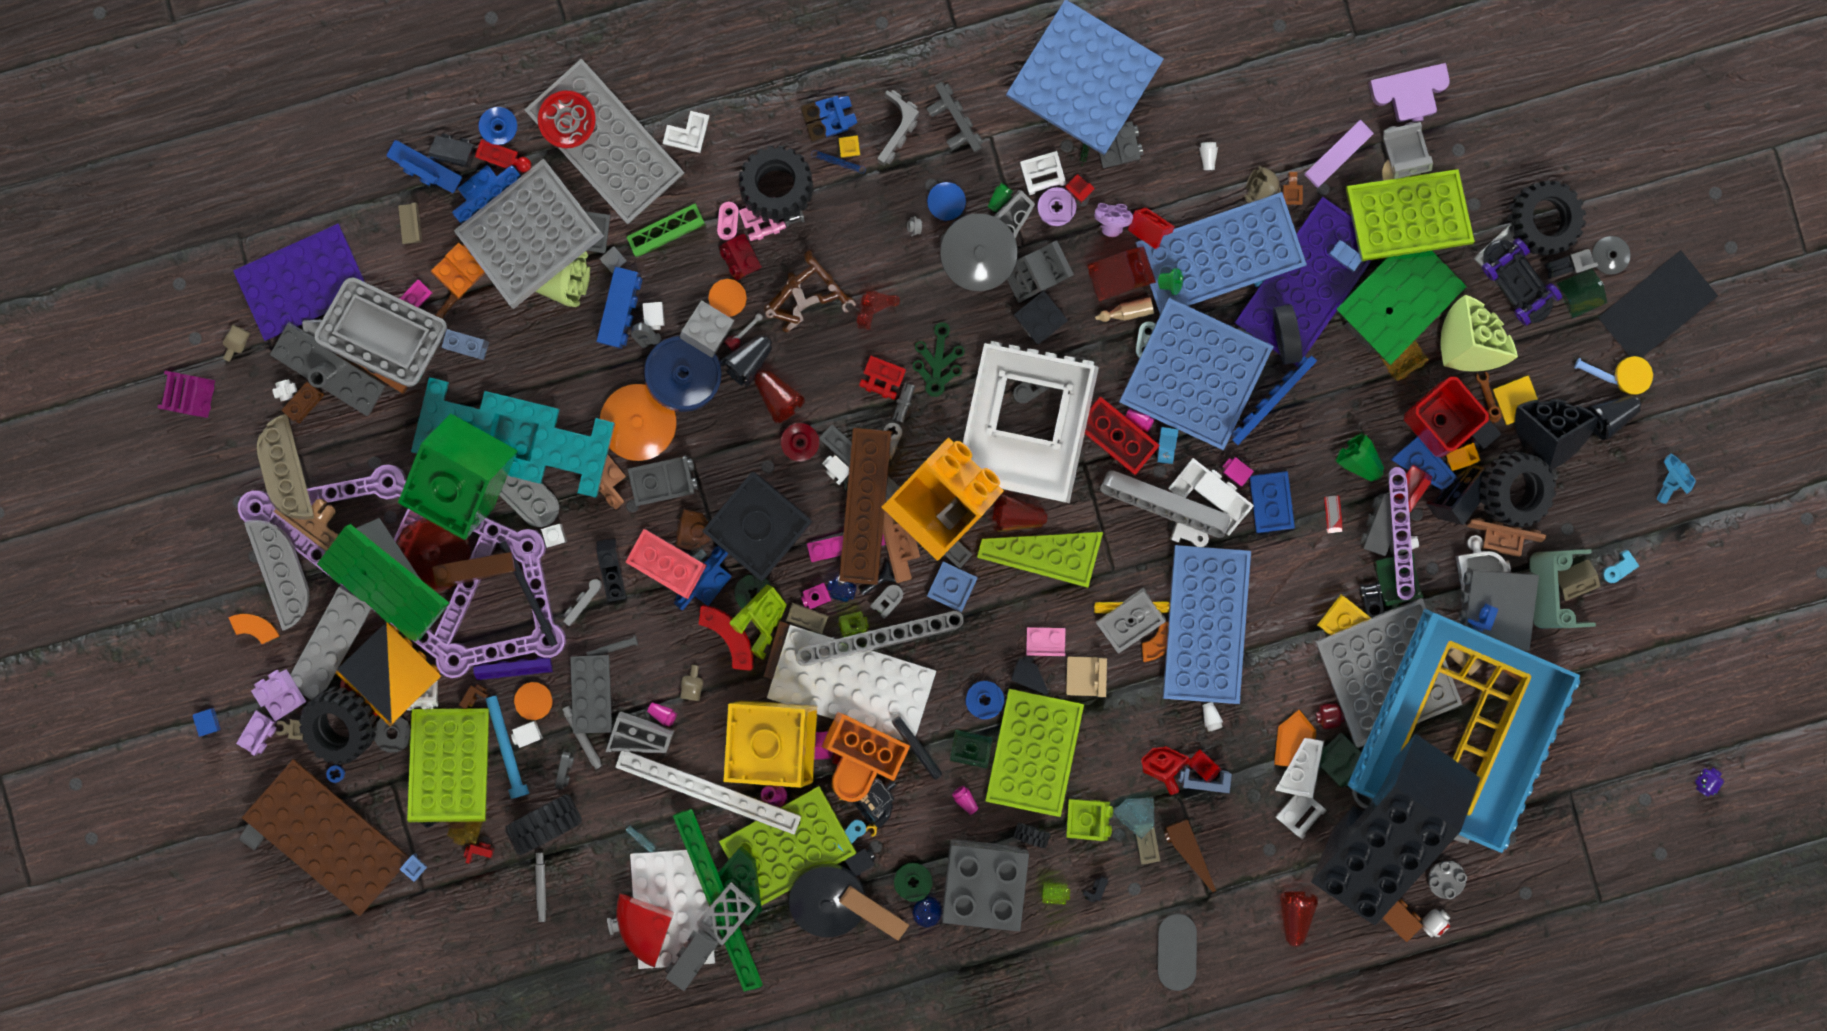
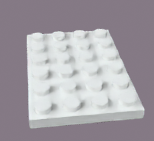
M687 850L631 853L633 898L674 912L655 968L668 967L671 962L676 963L679 958L676 955L682 946L686 948L690 943L687 939L693 931L697 932L700 928L710 935L697 924V921L709 909V904ZM707 916L703 922L708 926H713L712 916ZM715 951L711 952L704 964L715 963ZM638 959V969L654 968Z

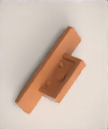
M607 455L599 492L604 495L610 506L618 509L624 503V500L613 487L626 476Z
M885 511L883 534L896 583H900L912 578L907 561L919 558L920 554L916 540Z
M1473 518V520L1471 519L1467 523V527L1485 531L1482 549L1518 557L1522 554L1524 539L1543 542L1546 538V535L1541 534V531L1538 530L1525 531L1521 527L1503 526L1504 524L1500 522L1487 523L1481 518Z

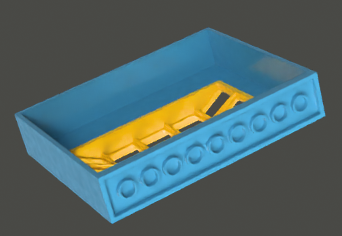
M1424 608L1348 782V786L1354 791L1374 799L1390 771L1394 758L1409 742L1439 672L1482 690V693L1453 759L1459 762L1463 750H1467L1483 757V760L1476 774L1480 777V781L1461 832L1458 835L1503 853V850L1509 846L1511 832H1514L1517 827L1518 816L1525 809V800L1533 791L1532 784L1541 773L1540 766L1548 757L1550 743H1553L1556 739V730L1558 725H1561L1565 715L1563 714L1565 709L1572 702V693L1580 684V675ZM1451 647L1471 655L1460 673H1455L1441 667ZM1477 658L1497 666L1486 684H1481L1466 677V674ZM1503 669L1523 677L1512 695H1507L1492 688V685ZM1488 694L1508 701L1498 724L1479 716ZM1476 722L1495 729L1486 752L1467 744Z

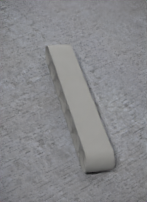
M1108 471L1100 487V490L1110 497L1214 537H1224L1230 523V517L1223 512L1116 471Z

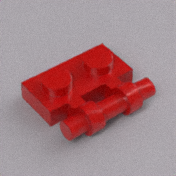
M870 355L864 374L871 377L869 382L861 379L859 386L865 388L867 392L871 393L873 391L882 395L881 397L885 399L888 397L895 400L897 393L890 390L891 386L900 387L906 369ZM879 379L886 382L885 388L874 384L875 380Z

